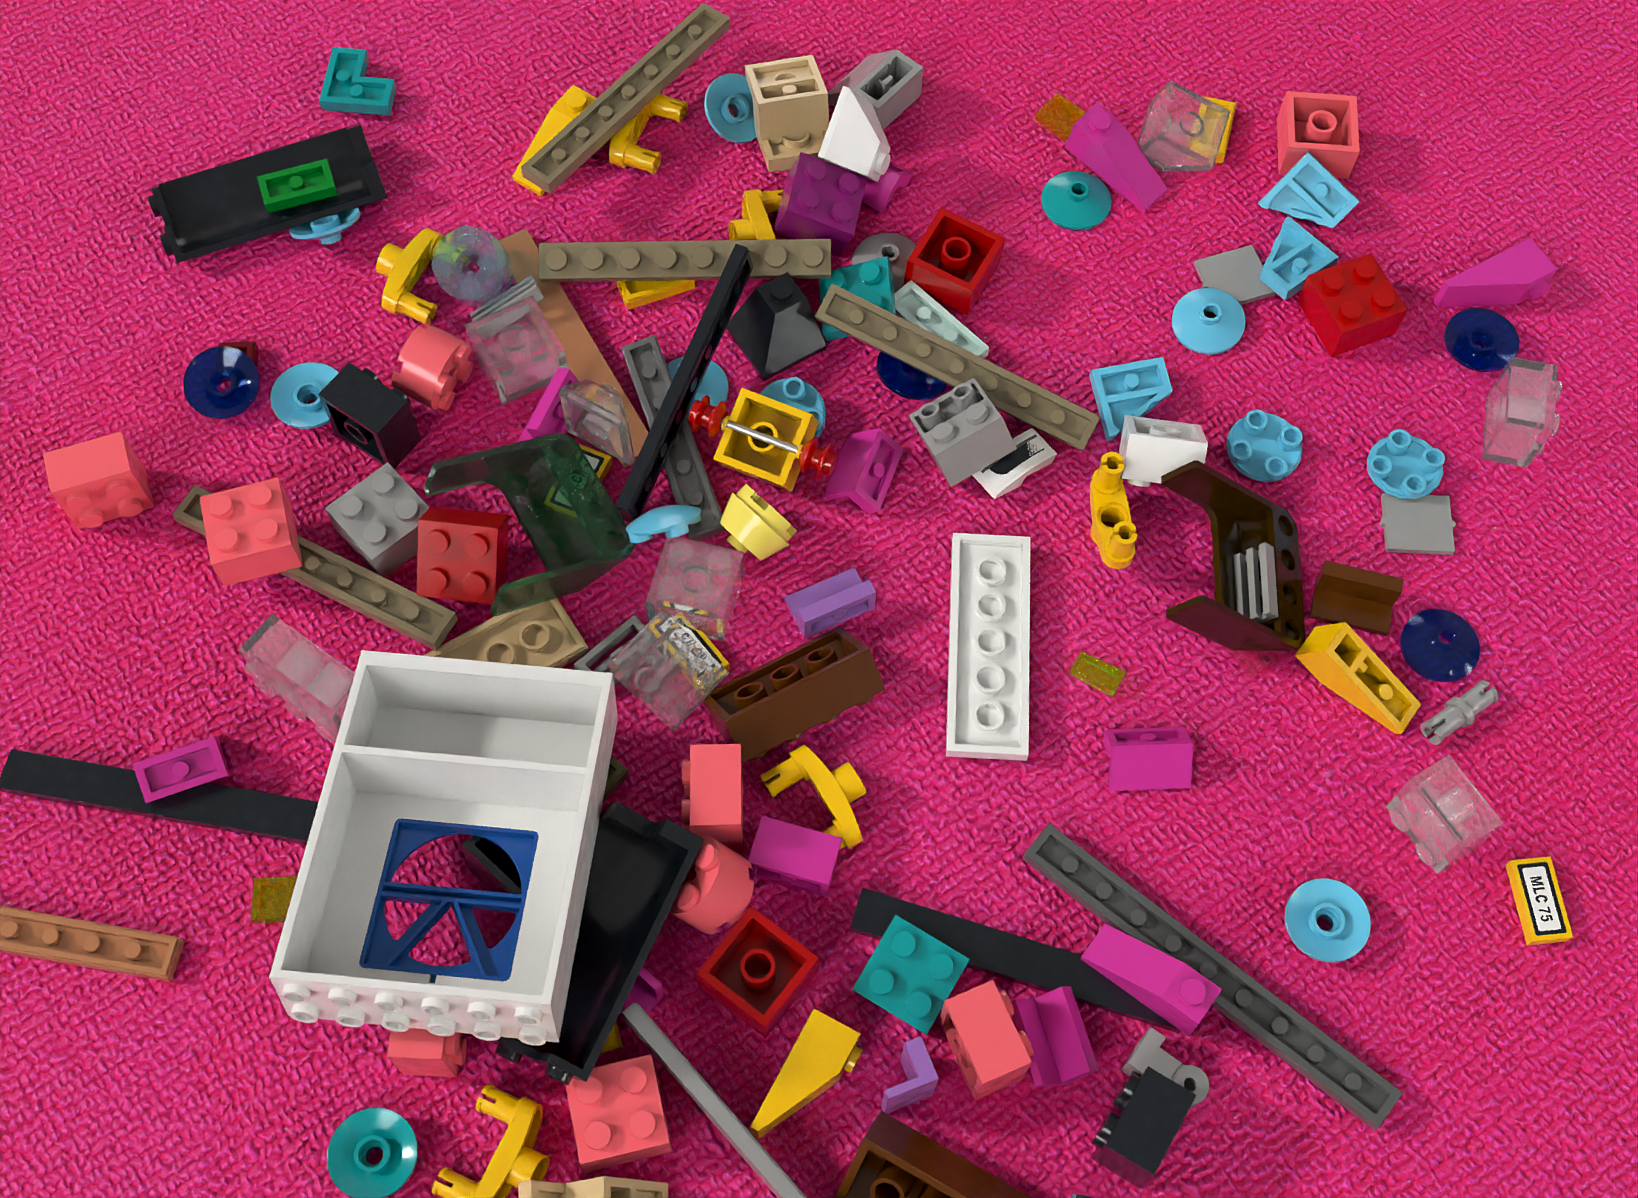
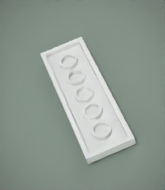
M953 533L946 726V756L1027 761L1029 755L1030 537Z

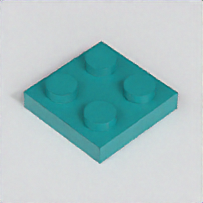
M888 256L831 270V278L819 279L821 303L831 284H834L896 315L892 264ZM822 322V334L827 342L849 337V335Z
M895 915L852 990L927 1035L941 1011L944 1001L949 997L970 959Z

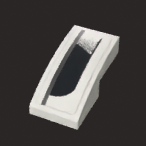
M1033 428L1013 438L1017 447L1016 450L972 475L994 500L1020 487L1026 476L1051 464L1057 453Z

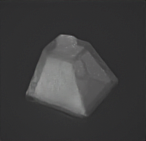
M589 378L563 386L559 391L567 431L631 465L635 458L629 421L618 391L608 384L603 383L600 385Z

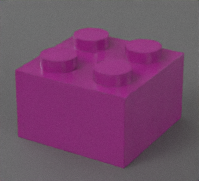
M801 152L787 174L773 232L790 239H831V254L839 257L854 236L867 177Z

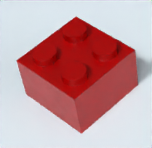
M941 207L907 259L904 285L909 281H913L933 299L968 315L1000 264L1006 238Z
M1372 253L1308 275L1297 299V302L1331 357L1395 335L1408 311Z
M430 507L418 519L417 596L495 604L506 590L509 515Z
M750 906L697 971L696 976L700 988L766 1039L819 971V958Z

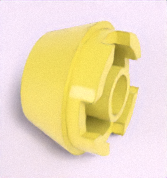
M747 484L736 495L732 492L719 522L731 533L726 540L742 555L749 550L761 561L789 546L787 542L797 532L783 516L759 497Z

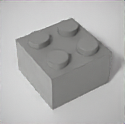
M387 462L325 507V510L334 529L372 572L386 578L417 554L418 519L430 507Z

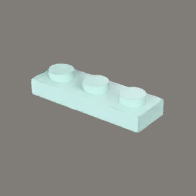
M909 281L894 293L897 316L983 359L988 356L989 346L916 283Z

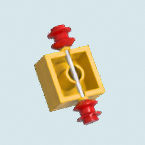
M741 388L731 416H728L725 402L721 401L716 407L710 405V397L708 395H705L701 401L696 400L690 409L688 420L692 422V430L694 432H697L703 426L708 428V437L713 438L722 430L724 431L713 458L716 462L724 467L786 491L792 492L800 470L805 474L810 468L817 470V478L821 480L825 474L831 475L837 465L839 454L834 452L835 444L830 443L826 448L819 446V438L814 437L819 421L813 414L744 388Z

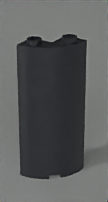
M358 123L154 185L151 188L153 195L148 196V201L154 216H162L165 223V234L160 235V239L167 256L174 255L177 263L379 201L387 198L376 164L371 156L362 127ZM323 159L328 160L338 195L267 213L257 176Z
M619 802L604 807L599 819L559 1042L546 1041L543 1045H529L521 1042L518 1038L500 1037L496 1041H491L498 1045L495 1050L496 1054L519 1064L522 1057L546 1067L545 1075L565 1085H569L572 1078L587 1082L704 841L703 838L669 819L652 822Z

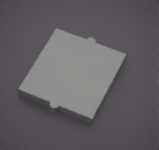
M1252 245L1195 260L1194 267L1203 283L1202 288H1215L1227 292L1240 305L1275 295V292L1259 279L1264 265H1262Z
M1382 493L1381 506L1383 518L1379 525L1384 529L1386 552L1453 555L1455 553L1453 529L1456 526V522L1451 518L1449 496L1426 495L1417 499H1400Z

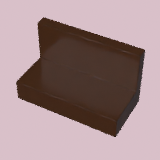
M1325 561L1315 579L1309 618L1332 624L1346 622L1352 629L1387 637L1392 608L1402 593L1404 579Z

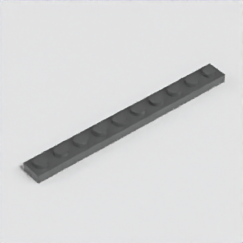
M1051 824L1045 827L1024 853L1022 859L1107 925L1186 963L1220 987L1222 990L1213 1002V1007L1370 1128L1376 1130L1380 1127L1401 1096L1402 1092Z

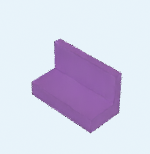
M854 567L784 597V601L805 639L875 609L876 591L869 579L862 582Z
M921 1036L904 1043L900 1062L908 1081L884 1091L881 1108L887 1114L933 1096L939 1078Z

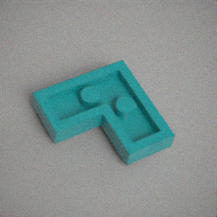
M332 47L319 103L322 110L391 115L397 89L394 79L365 77L369 62L367 50Z

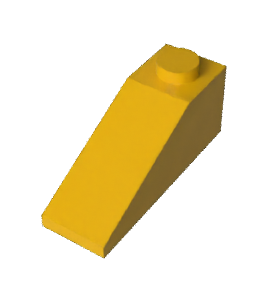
M572 85L551 107L512 176L513 181L541 197L546 191L524 178L521 166L597 98Z
M1346 622L1316 626L1295 654L1320 683L1395 734H1402L1421 706V703Z
M813 1009L750 1126L751 1134L758 1139L839 1082L844 1071L852 1074L863 1053V1049L857 1047L860 1033Z

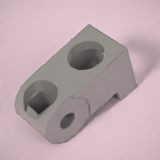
M1151 1027L1142 1036L1121 1071L1129 1076L1133 1073L1139 1077L1149 1066L1196 1094L1190 1108L1195 1107L1208 1094L1209 1080L1206 1074L1194 1065H1183L1176 1058L1161 1049L1160 1046L1166 1037Z

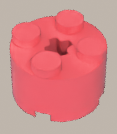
M426 322L424 323L425 328L418 326L405 342L397 359L404 364L400 374L393 371L392 388H398L406 396L434 410L439 409L446 412L455 398V392L452 390L458 381L464 383L472 372L473 362L468 360L471 346L468 342Z
M699 834L697 836L703 838L704 841L669 913L703 933L715 934L720 932L716 928L725 922L732 925L737 921L748 906L754 889V881L749 879V869H752L749 860L708 835Z

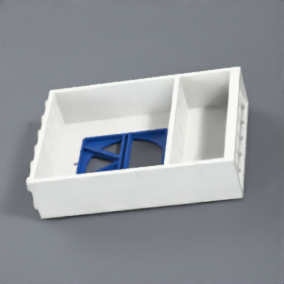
M361 651L269 976L288 1016L304 1023H315L318 1019L336 1020L339 1024L347 1027H361L363 1023L377 1024L395 1032H405L409 1028L427 1029L430 1033L438 1036H452L455 1032L468 1033L486 1041H496L500 1037L518 1038L521 1042L529 1045H543L546 1041L559 1042L618 721L613 673ZM465 834L479 836L492 841L510 856L520 876L521 894L391 881L402 863L423 845L441 837ZM387 901L430 905L399 939L394 940L391 937L385 918V903ZM452 907L471 960L455 966H434L411 958L409 956L410 951ZM472 909L512 912L516 914V918L505 937L494 948L488 949Z

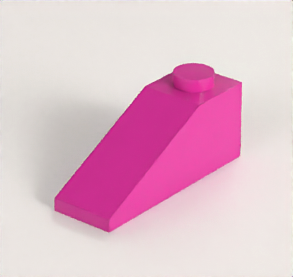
M1096 103L1074 123L1065 148L1139 210L1145 213L1166 192L1167 187L1128 130L1102 106Z
M1528 238L1444 281L1433 303L1437 307L1512 305L1518 304L1530 297L1534 300L1549 290L1551 287L1549 282L1557 268L1535 242Z
M1107 924L1103 925L1080 958L1187 1036L1199 1025L1222 990L1186 963Z

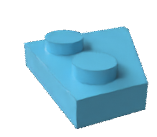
M1307 152L1258 204L1265 209L1270 208L1287 213L1289 216L1311 220L1317 224L1334 228L1359 203V199L1310 152Z
M1288 216L1283 222L1281 231L1272 246L1269 257L1266 259L1259 279L1281 298L1287 300L1302 289L1308 275L1336 266L1339 256Z
M1163 357L1094 369L1089 374L1106 441H1111L1122 433L1125 415L1143 417L1168 398L1172 392Z

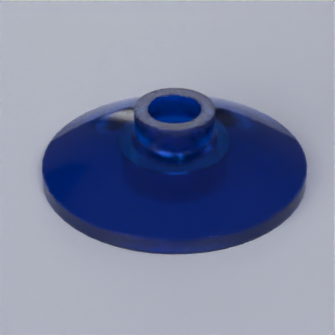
M1470 308L1460 311L1450 319L1444 332L1445 345L1450 355L1462 366L1478 372H1495L1504 369L1512 363L1519 350V337L1514 326L1499 313L1484 308Z
M228 346L212 347L198 354L188 365L183 379L184 394L189 404L201 415L212 419H228L243 413L254 402L260 385L258 369L251 358L241 350ZM224 382H231L229 390L220 392V386Z
M883 352L879 353L876 362L877 374L883 384L895 394L911 400H929L939 396L946 388L947 384Z
M1428 609L1418 612L1407 621L1400 635V648L1407 664L1416 673L1432 681H1458L1466 677L1475 668L1479 660L1480 644L1474 629L1462 617L1447 610ZM1439 636L1446 638L1450 644L1441 642Z

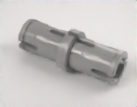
M1481 680L1461 697H1452L1446 702L1445 708L1421 724L1420 728L1423 735L1428 737L1434 732L1435 735L1429 739V742L1438 745L1458 728L1468 727L1475 720L1474 716L1498 701L1499 697L1496 689L1492 687L1485 693L1484 690L1490 686V683Z

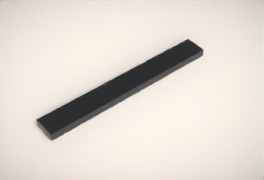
M735 244L615 505L623 520L631 523L641 516L752 272L753 263L749 250L745 246Z
M14 749L10 750L0 777V791L5 793L307 845L319 803L212 783H204L145 803L134 770Z
M862 888L850 926V931L881 940L894 916L897 915L969 958L970 960L966 965L967 968L1044 992L1068 986L1071 987L1076 1002L1176 1033L1180 1032L1171 1023L1081 960L1082 955Z

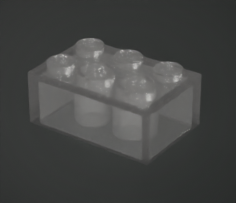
M271 614L238 649L247 663L243 668L256 680L254 685L271 699L276 695L281 697L286 702L284 707L292 715L301 721L308 717L317 724L314 727L315 730L326 740L334 743L338 736L355 673L278 617Z

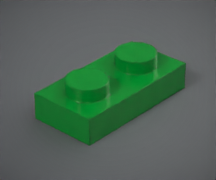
M327 159L257 176L267 213L338 195Z

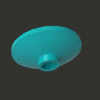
M1081 171L1063 172L1052 177L1044 186L1041 195V205L1045 215L1054 224L1074 231L1092 229L1101 224L1107 218L1112 203L1111 194L1107 186L1097 177Z
M368 1108L352 1114L338 1126L328 1145L327 1167L331 1179L343 1193L352 1198H386L394 1194L408 1181L416 1166L418 1157L416 1135L410 1124L402 1116L389 1109ZM382 1149V1160L378 1164H370L368 1157L371 1151Z

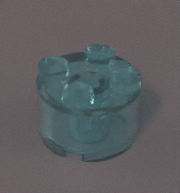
M464 225L445 235L435 249L431 266L436 280L442 289L457 301L471 306L485 305L509 289L513 274L510 254L503 244L490 232L482 228ZM471 261L477 262V265L480 267L476 273L471 270L469 271L467 267Z

